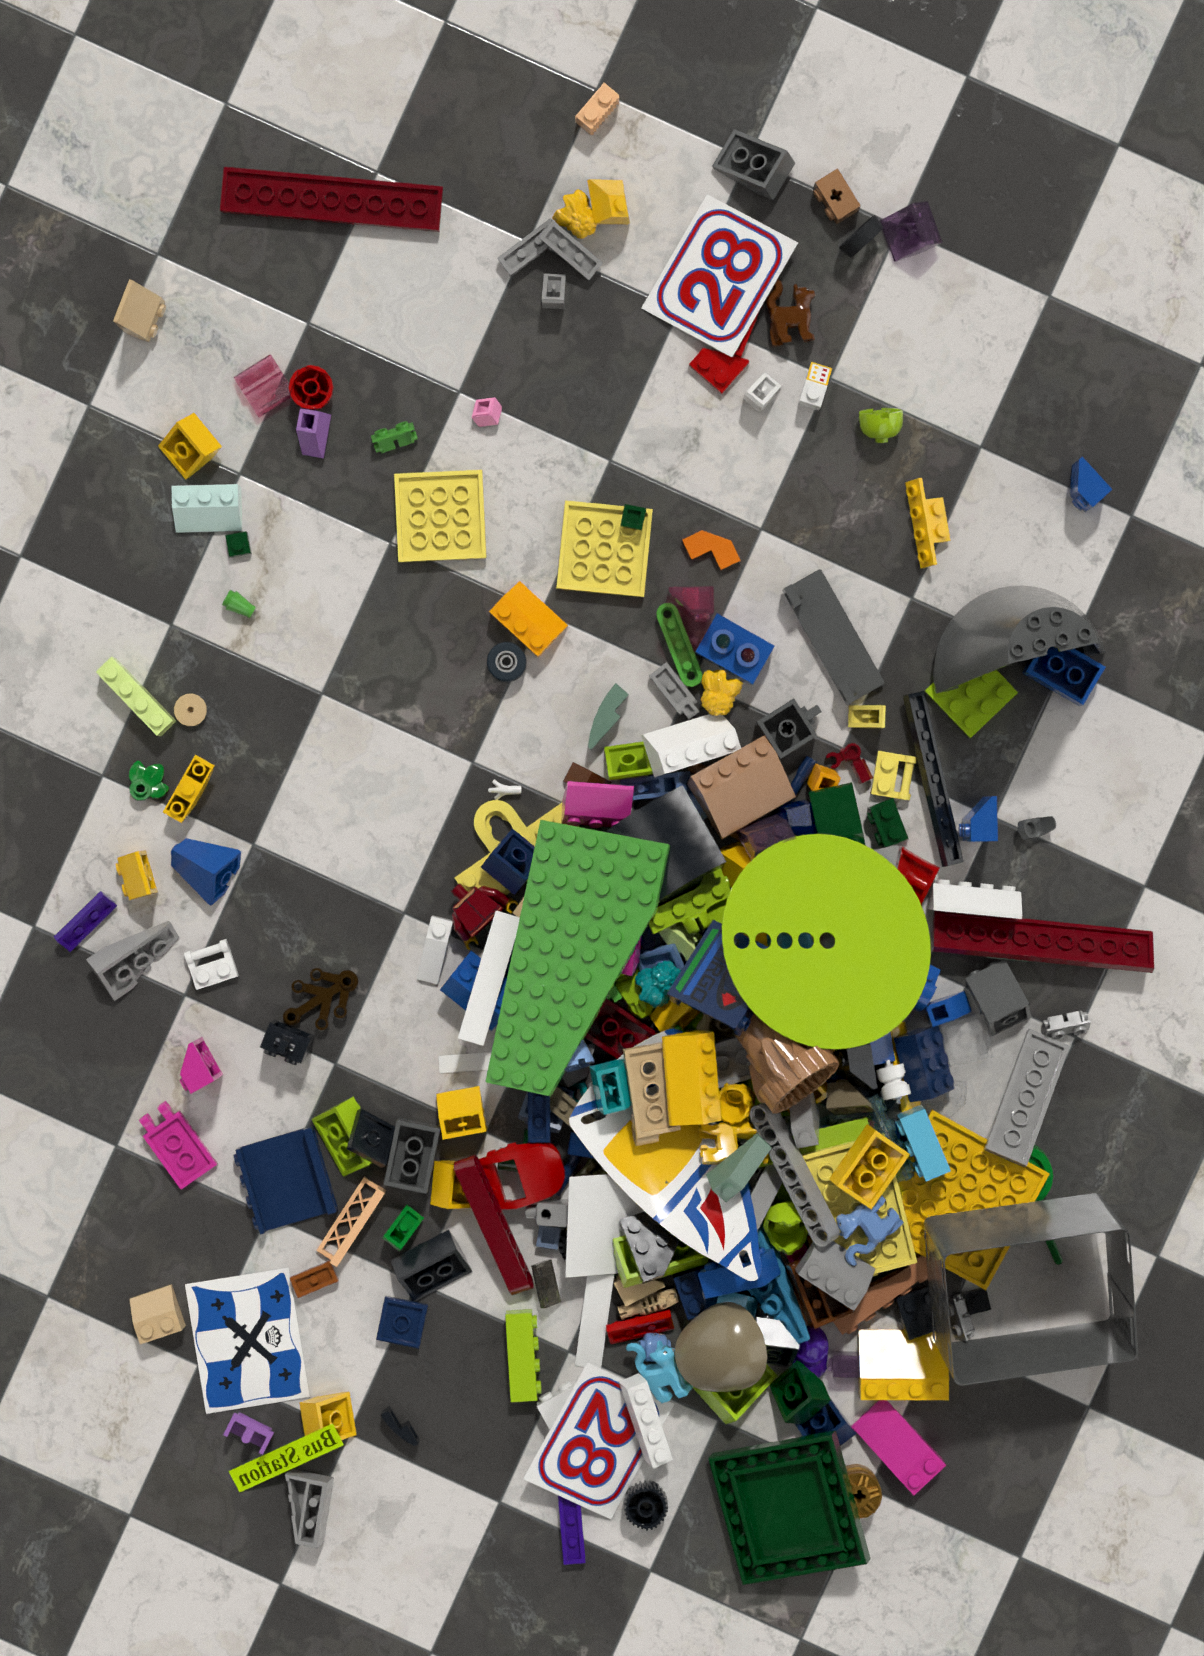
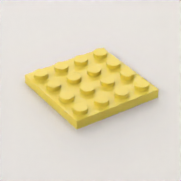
M482 470L394 474L399 563L487 558Z
M565 500L556 589L644 597L653 509L646 508L642 531L620 526L624 506Z

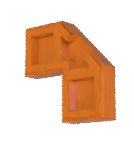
M701 530L682 540L691 560L711 551L720 570L741 561L732 541Z

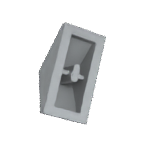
M544 274L542 308L564 309L565 274Z

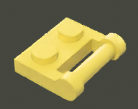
M877 751L870 794L910 801L911 794H909L913 766L917 762V757ZM899 761L905 762L901 791L895 792Z

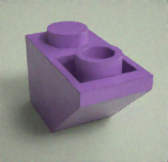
M300 408L296 432L302 455L324 458L331 420L330 414Z

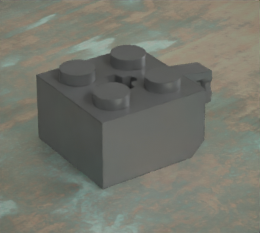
M793 698L758 720L756 724L762 734L769 740L779 759L817 736L811 726L815 723L812 718L822 711L818 705L809 710L805 706L800 708ZM783 723L792 726L790 735L782 733Z

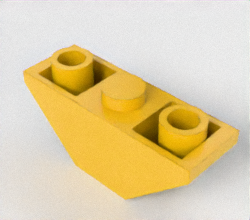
M195 755L163 813L183 823L204 792L215 765Z

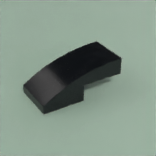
M390 1406L382 1410V1418L401 1439L413 1446L419 1444L420 1438L409 1420L400 1424Z

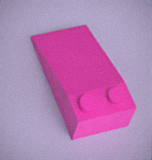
M878 1400L851 1425L913 1495L921 1490L946 1466L939 1454L888 1400Z

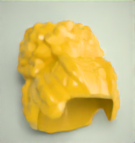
M579 189L575 190L573 194L564 195L565 207L556 210L552 219L559 226L566 227L577 238L584 239L588 235L594 234L597 224L594 222L588 196Z
M706 670L702 676V685L705 689L701 697L702 706L712 716L726 715L733 708V702L735 697L740 694L743 682L739 679H726L725 670Z
M726 1083L721 1091H719L721 1120L733 1125L749 1117L750 1111L755 1105V1093L750 1087L744 1084L729 1085Z

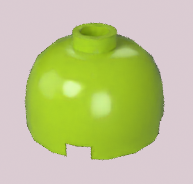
M881 408L882 410L874 411L873 409L859 411L860 428L867 437L874 438L876 443H886L888 438L894 437L900 432L903 423V410L898 408Z

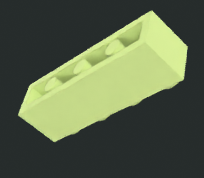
M110 657L96 671L157 736H162L177 722L116 658Z

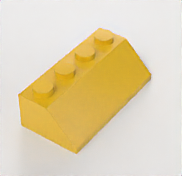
M695 1030L662 1036L669 1125H700L721 1121L714 1032Z

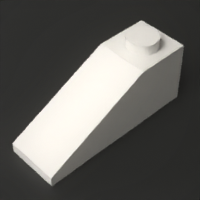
M434 915L431 916L417 975L418 980L438 985L453 928V920Z

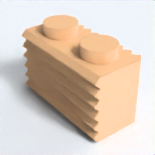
M603 83L575 116L576 123L587 133L594 135L596 128H599V125L605 122V118L611 115L616 105H619V94L606 83Z

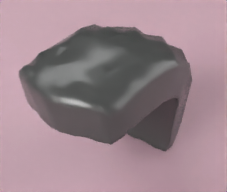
M1053 816L1031 818L1018 822V832L1024 840L1043 836L1056 828V821Z

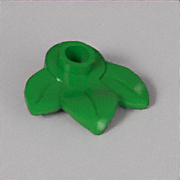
M136 761L129 771V779L131 781L129 791L133 799L137 801H144L149 797L158 799L168 792L169 787L161 782L164 776L163 765L153 764L145 768L140 761ZM139 786L144 787V788H145L144 792H142V793L137 792V790H136L137 787H139Z

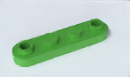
M664 603L659 606L656 613L659 625L681 681L685 686L694 687L702 680L700 666L677 607L671 603ZM664 611H670L672 616L666 619L663 613ZM693 672L695 679L689 680L687 673Z

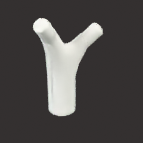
M495 779L492 783L496 788L488 789V792L498 793L494 797L495 800L500 799L504 795L521 794V786L503 785Z

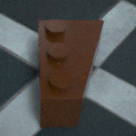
M802 1258L785 1264L809 1327L816 1329L855 1312L798 1275L795 1268Z

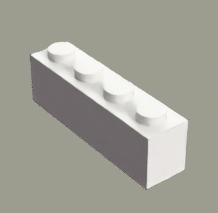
M638 1373L619 1381L644 1460L653 1469L672 1461L673 1458L647 1380Z

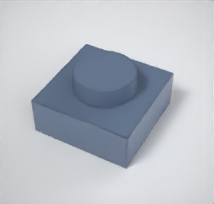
M539 1225L536 1247L558 1250L561 1227Z

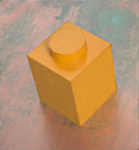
M815 763L807 784L812 791L837 786L841 777L834 769Z

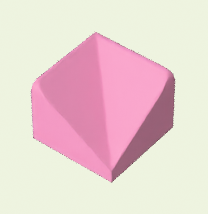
M495 397L476 400L472 419L479 427L498 425L502 406Z

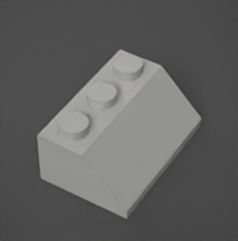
M834 1241L823 1247L817 1246L813 1242L795 1268L796 1272L854 1311L868 1290L875 1268L854 1255V1258L857 1261V1265H850L845 1257L847 1249Z

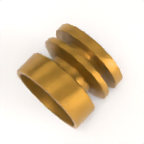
M860 1464L847 1465L846 1469L859 1517L867 1518L874 1514L881 1504L882 1492L880 1484L873 1471L868 1467ZM857 1490H861L862 1494L856 1498Z

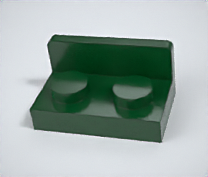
M893 798L868 807L869 812L866 815L870 825L874 824L877 830L874 836L878 846L882 845L885 848L909 839Z

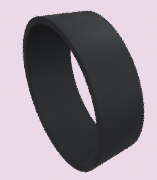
M873 215L839 246V249L850 258L859 252L884 228L877 216Z

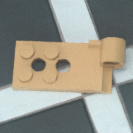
M662 1042L623 1049L632 1108L631 1118L634 1143L636 1146L659 1142L658 1134L681 1130L680 1125H669ZM652 1062L654 1070L649 1074L644 1073V1064ZM650 1084L657 1085V1092L654 1095H647L646 1088Z

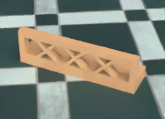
M364 1176L316 1251L331 1260L329 1263L337 1267L386 1190ZM366 1183L376 1191L372 1197L363 1199L361 1189ZM359 1194L360 1200L354 1201L356 1196ZM369 1201L366 1207L364 1208L363 1202ZM360 1203L362 1213L359 1216L351 1217L349 1207L352 1204ZM347 1212L348 1218L342 1219ZM356 1219H357V1221L355 1222V1224L352 1225V1221H351V1220H356ZM348 1221L350 1226L349 1233L339 1236L338 1224ZM334 1230H335V1235H336V1236H335V1237H331L332 1233H333ZM341 1238H345L344 1241H343L342 1244H341V1243H340V1239H341ZM337 1240L338 1250L335 1255L323 1249L327 1241Z

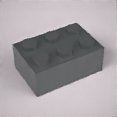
M400 1117L397 1119L384 1185L425 1194L428 1193L441 1132L439 1125Z

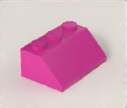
M568 781L562 799V823L571 826L589 825L592 828L614 826L631 814L634 786Z
M203 1037L188 1044L180 1072L182 1078L180 1083L185 1091L189 1090L190 1094L223 1075Z

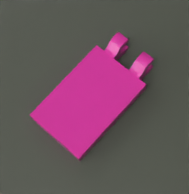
M164 1101L157 1109L166 1120L156 1126L151 1116L147 1113L139 1121L147 1131L143 1138L179 1188L183 1189L218 1163L181 1111L173 1113L168 1102Z

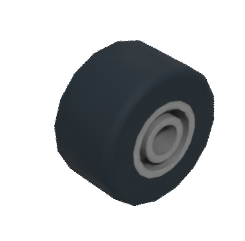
M499 643L490 650L487 656L489 672L501 682L517 680L526 669L527 660L525 653L514 643Z

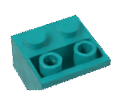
M624 1058L589 1066L597 1109L606 1115L629 1108L631 1101Z

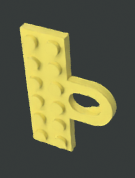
M492 800L481 805L474 817V827L490 853L456 876L455 879L458 884L461 883L468 892L474 887L487 886L498 889L505 895L509 894L510 891L481 868L485 860L500 843L492 835L491 817L497 815L502 820L508 821L516 832L535 846L540 820L563 824L562 803L528 827L525 826L513 807L504 801Z

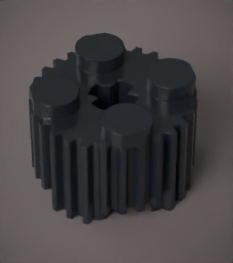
M646 1480L643 1483L639 1481V1484L635 1483V1486L628 1488L624 1498L626 1519L632 1522L633 1526L637 1525V1528L641 1527V1529L644 1528L646 1531L649 1528L653 1530V1527L657 1528V1525L664 1521V1517L667 1516L666 1513L668 1512V1500L663 1488H660L659 1484L654 1481L646 1483ZM644 1502L650 1503L648 1509H644V1506L641 1505Z

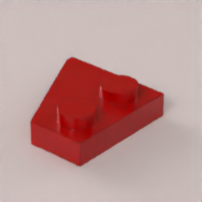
M703 348L689 363V366L722 394L750 361L734 355L730 357L725 353Z

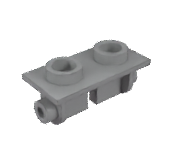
M1080 1010L1066 1013L1068 1020L1064 1022L1062 1014L1047 1017V1020H1043L1044 1028L1047 1029L1046 1036L1052 1037V1039H1060L1065 1034L1074 1033V1035L1085 1033L1089 1030L1091 1023L1090 1020L1086 1021L1088 1020L1087 1012Z
M956 1294L953 1298H948L950 1330L955 1340L968 1341V1338L974 1336L973 1332H975L971 1317L963 1318L962 1316L969 1312L965 1297H962L961 1294Z

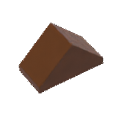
M575 762L572 763L563 780L565 783L568 781L599 784L612 783Z

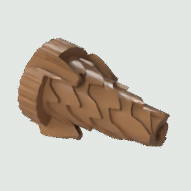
M755 1014L750 1019L751 1022L748 1029L743 1031L740 1037L735 1035L748 1053L746 1058L751 1063L749 1071L756 1097L759 1102L765 1103L773 1114L791 1108L816 1091L835 1073L839 1066V1060L833 1054V1049H821L818 1046L810 1047L790 1040L771 1029Z

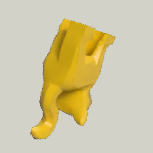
M745 1118L742 1122L733 1125L729 1122L708 1125V1123L700 1124L698 1127L699 1137L715 1140L714 1148H709L707 1145L700 1146L702 1164H720L738 1149L737 1138L749 1140L753 1137V1134L758 1133L749 1121V1118ZM769 1154L762 1161L763 1164L769 1162Z

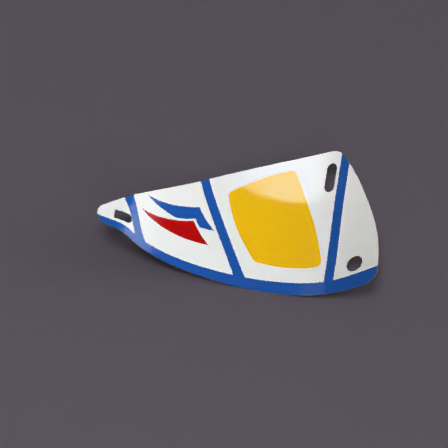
M668 1029L642 1041L634 1047L662 1042V1036L683 1032L679 1029ZM647 1062L643 1066V1072L646 1074L654 1070L652 1062ZM592 1084L574 1108L569 1118V1124L602 1168L636 1204L679 1240L748 1281L757 1280L762 1273V1264L759 1253L756 1218L748 1183L739 1193L725 1202L712 1191L706 1176L717 1165L702 1164V1158H700V1146L707 1145L709 1148H714L715 1140L700 1138L699 1125H680L681 1130L658 1134L659 1142L636 1146L632 1135L631 1106L626 1110L607 1114L604 1119L583 1124L581 1122L583 1116L599 1111ZM650 1084L646 1088L647 1095H654L657 1092L656 1084ZM721 1120L717 1122L708 1123V1125L719 1124L724 1121ZM743 1250L748 1252L751 1265L744 1268L739 1257V1253Z

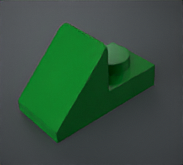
M406 1205L382 1238L400 1251L424 1217Z

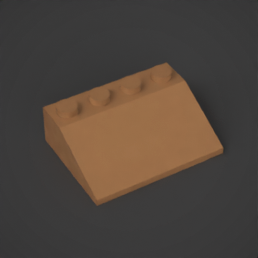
M765 735L692 775L687 783L721 839L726 838L796 798L779 757Z

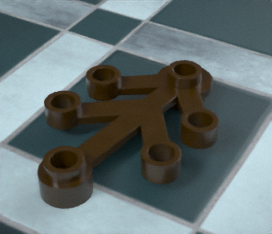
M320 968L312 969L310 978L313 981L323 979L335 983L329 988L307 984L302 980H295L291 985L295 993L306 992L317 996L298 1008H288L283 1014L284 1022L288 1025H296L300 1022L303 1014L322 1003L320 1015L315 1021V1026L319 1030H325L329 1026L328 1016L333 995L341 991L339 1004L334 1009V1015L337 1018H344L348 1012L346 1006L349 992L356 989L359 982L358 976L351 970H344L338 975L325 972ZM315 970H318L321 973V976L318 979L313 977V972ZM345 977H349L351 979L350 985H345L343 983V979ZM296 982L302 984L301 990L295 989L294 985ZM339 1007L343 1008L345 1011L344 1015L342 1016L337 1014V1009ZM289 1013L295 1014L296 1018L294 1021L288 1019ZM320 1019L326 1021L325 1027H320L318 1025V1021Z

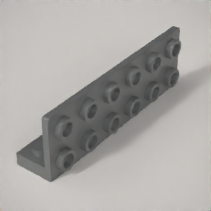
M821 569L782 590L846 705L885 683Z

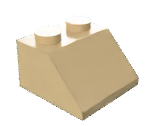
M172 1284L130 1298L133 1326L140 1344L182 1331L186 1326Z

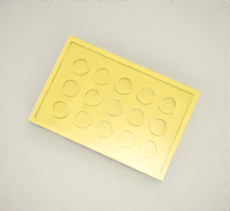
M855 1141L802 1154L835 1221L839 1214H850L858 1205L862 1204L829 1180ZM896 1175L883 1192L882 1196L886 1201L876 1213L882 1219L887 1216V1211L893 1208L904 1223L894 1233L887 1235L885 1240L880 1242L874 1251L869 1254H854L875 1268L874 1274L917 1263ZM857 1226L853 1234L847 1239L839 1235L834 1240V1242L845 1249L854 1244L867 1245L869 1241L860 1226Z

